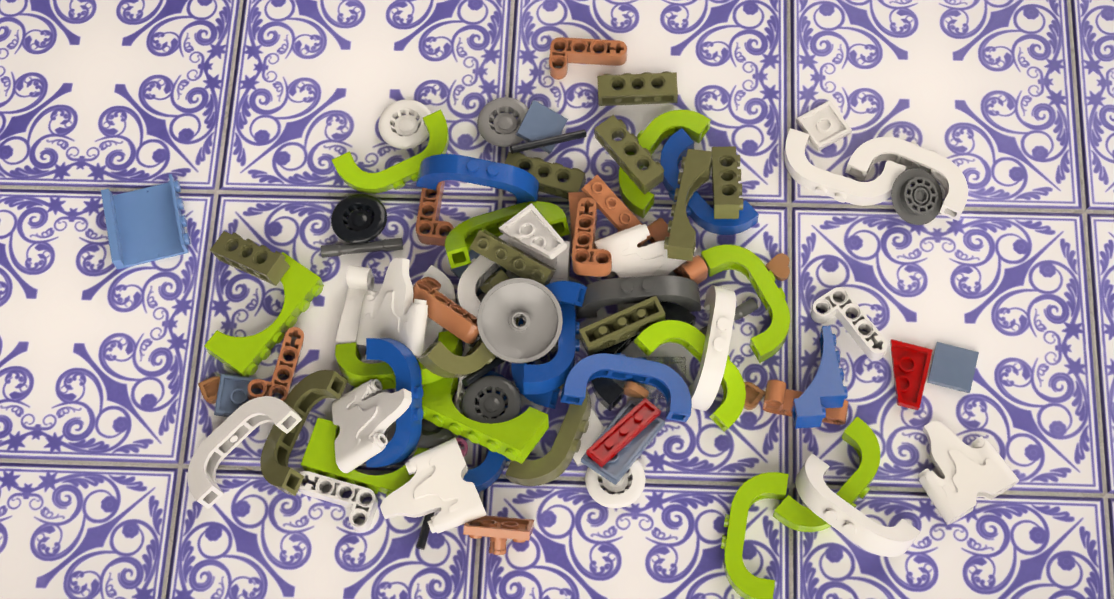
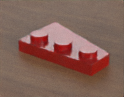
M891 339L890 347L897 405L919 410L933 350Z

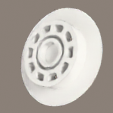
M405 99L396 101L382 112L378 124L379 133L386 143L395 148L409 149L419 146L430 136L423 117L431 114V112L425 105L415 100Z
M637 459L629 468V472L625 473L616 485L588 467L585 475L586 488L590 496L597 503L605 507H626L635 502L644 490L646 477L643 466Z

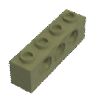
M644 72L642 74L624 73L622 75L604 74L597 76L599 106L677 103L678 100L677 72Z
M612 115L594 128L595 138L642 193L646 194L663 182L664 169L659 162L655 163L648 149L640 146L637 137L626 130L624 122ZM615 138H622V140H620V141H616V140H614V139H615ZM627 152H634L635 154H633V155H627L626 153H627ZM646 166L647 169L642 170L639 167Z
M736 146L712 147L711 170L714 219H739V210H743V198H739V196H742V183H738V181H741V169H737V167H740V155H736Z
M508 152L504 163L521 169L528 168L527 172L538 180L540 192L568 200V193L582 192L581 189L586 182L585 172L578 168L570 169L559 163H548L541 158H530L519 152L514 154ZM543 173L548 174L546 177H541L540 175ZM567 179L566 182H560L559 180Z
M479 230L470 246V249L521 278L537 281L544 286L549 284L556 271L551 266L486 230Z
M223 231L210 249L219 261L275 286L290 267L282 253L278 251L272 252L264 245L258 246L248 238L244 240L234 232L230 234Z
M653 296L579 329L580 340L588 356H591L642 333L646 328L657 322L665 321V312L657 296Z

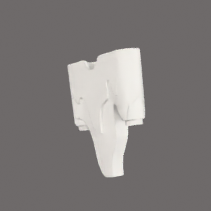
M639 224L594 241L597 249H604L611 253L612 271L618 275V278L668 275L687 261L668 258L667 249H664L665 240L637 247L638 243L646 240L647 236L650 235L646 224ZM627 303L620 305L624 310L638 303Z
M395 257L389 264L380 292L367 290V294L364 295L356 344L366 346V338H390L403 343L415 356L423 354L428 305H426L427 300L414 299L413 303L414 293L409 276V259Z
M371 379L332 402L333 424L340 427V433L334 442L336 464L342 472H351L383 451L388 443L384 432L409 408L412 402L410 391L403 388L394 393H381L383 389L381 382L377 379Z
M932 421L924 426L923 431L930 443V458L941 478L934 471H930L927 468L918 474L919 482L947 525L972 512L973 507L977 503L976 498L984 497L987 500H992L1019 482L1017 476L993 445L982 436L971 443L973 445L972 448L962 442L949 428L940 422Z
M456 438L408 459V462L405 463L409 475L414 473V476L405 485L388 495L380 505L385 519L395 516L416 518L440 511L428 521L432 534L453 529L487 515L474 483L463 480L468 472V467Z

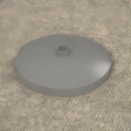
M512 278L495 285L484 296L477 315L478 332L486 348L499 359L516 364L533 362L545 356L558 341L563 323L561 307L554 294L541 283L527 278ZM518 318L523 320V324L520 326L516 325L515 320Z

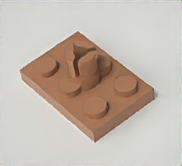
M486 515L465 523L463 535H469L470 538L474 539L482 538V536L490 537L489 553L504 555L506 554L507 539H513L514 542L518 543L530 540L534 529V520Z

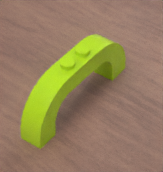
M441 109L423 117L430 138L427 147L421 153L383 171L368 173L356 165L349 151L332 159L340 178L354 190L369 194L382 193L393 188L397 190L404 187L405 183L410 180L417 181L420 164L425 158L446 154L449 144V132Z
M691 110L668 111L656 117L644 131L641 130L637 135L640 146L648 149L652 156L665 138L672 136L681 128L692 140L700 143L710 129L711 119ZM627 152L626 154H627V155H633V154H635V153H634V152ZM620 167L619 191L621 198L633 213L644 218L654 205L655 195L651 192L643 194Z
M531 201L472 217L457 225L446 237L445 249L451 269L471 263L469 257L470 246L479 230H486L497 237L501 236L503 233L500 232L499 227L531 203L560 237L570 234L565 213L555 204Z
M718 245L702 251L700 257L708 267L709 277L725 270H735L744 274L750 281L771 318V325L763 333L752 337L749 346L759 363L771 358L785 343L790 326V312L785 301L786 296L782 288L777 287L774 274L771 270H767L757 255L740 246Z
M665 320L646 328L634 340V343L648 357L662 344L677 343L684 346L701 363L706 336L688 323L678 320ZM729 355L727 356L721 381L723 399L720 406L709 416L724 432L738 419L746 399L743 378L737 367L730 361Z
M449 331L439 332L438 341L453 354L462 356V340ZM356 342L336 344V360L341 375L348 380V384L356 388L371 379H377L382 384V390L396 388L395 373L386 362L374 364L362 362ZM418 361L422 375V385L433 383L443 378L429 371Z
M858 416L844 430L841 438L857 452L859 468L836 493L854 508L857 506L855 501L859 497L863 499L870 491L868 486L876 475L881 456L876 435ZM787 495L773 513V517L783 525L800 532H818L831 527L830 524L817 516L808 507L799 504L790 495Z
M768 472L750 478L736 492L732 501L730 515L725 514L724 527H727L728 530L727 536L722 535L721 548L725 549L724 570L732 588L744 599H773L775 580L756 577L746 569L742 558L750 507L761 499L784 500L789 474Z

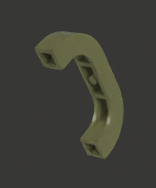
M500 269L492 273L480 289L487 294L495 285L510 278ZM479 338L465 356L453 354L438 341L431 344L418 361L438 376L459 378L476 372L485 364L491 363L496 356L486 348L481 338Z
M316 371L302 379L291 390L284 402L295 410L302 420L288 434L274 424L264 444L260 461L262 475L268 483L286 494L296 496L304 479L303 475L288 467V460L309 412L315 404L325 398L340 399L348 380L336 371Z
M564 384L558 387L561 391L563 389ZM587 387L582 406L569 405L551 450L544 457L536 460L525 459L522 464L511 460L505 474L510 482L522 486H539L553 481L567 469L575 452L577 453L580 449L582 434L587 432L589 426L591 398Z

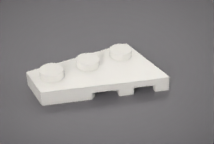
M532 203L499 227L500 232L551 260L568 248L565 241Z

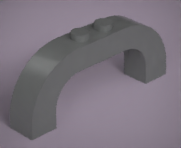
M670 275L613 278L596 281L585 285L587 290L582 307L576 306L577 319L597 318V311L602 307L614 304L640 303L653 296H657L659 302H673L689 312L701 311L699 286L691 279Z

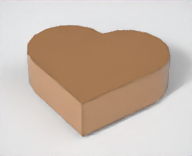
M777 254L765 265L768 271H772L777 280L785 281L789 277L790 269L788 266L790 260L786 254Z
M214 376L198 383L203 398L210 404L216 403L220 382L219 376Z
M626 381L624 384L625 395L643 399L648 397V390L638 383Z
M744 382L746 390L744 408L753 410L765 396V391L751 382Z

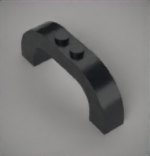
M660 301L665 312V320H678L692 326L695 325L696 317L687 309L675 303ZM640 334L595 354L622 353ZM600 377L591 380L594 394L609 411L624 398V389L613 379Z

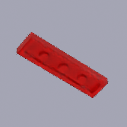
M644 398L588 448L586 454L600 467H603L660 415L661 410L647 398Z

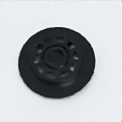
M355 194L344 198L336 205L331 216V226L334 233L343 241L353 244L366 243L375 239L381 234L387 223V212L384 205L377 198L367 194Z

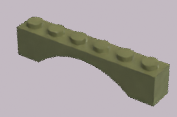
M688 149L686 157H682L681 169H683V172H679L678 176L680 188L675 190L674 200H677V202L672 204L671 216H673V221L669 220L668 233L670 235L665 237L664 249H667L668 258L693 261L696 231L688 220L686 209L694 192L709 180L712 166V151Z

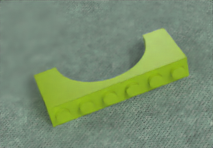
M284 252L282 254L286 257L285 261L290 267L280 280L284 287L285 297L282 310L277 319L262 332L247 337L229 336L217 330L204 345L210 355L240 376L249 377L256 373L258 365L262 360H266L269 357L271 349L283 340L285 332L296 324L299 315L309 308L312 299L320 295L323 290L324 284L319 276Z
M443 377L422 387L423 419L521 464L549 428L548 414L530 406L518 417L502 423H480L465 417L453 404V397L458 389V378Z
M319 417L301 462L304 471L369 488L375 494L381 492L385 493L386 496L405 485L414 476V473L409 475L406 465L384 475H368L356 470H352L349 473L342 472L336 464L334 444L335 439L340 433V427L334 425L333 421ZM417 447V450L412 457L426 450H429L430 448Z

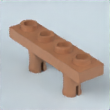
M598 175L581 189L587 197L596 201L597 209L618 230L617 232L639 224L643 225ZM650 233L646 240L637 244V247H641L653 235Z

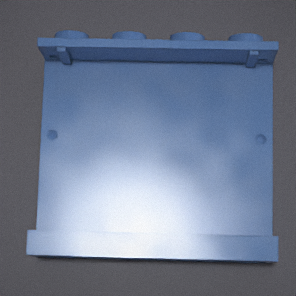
M169 174L170 180L168 183L113 195L109 189L101 190L111 259L117 269L189 253L188 245L191 243L188 233H185L187 220L185 215L182 216L181 211L184 209V203L178 192H181V186L178 180L175 181L172 174Z

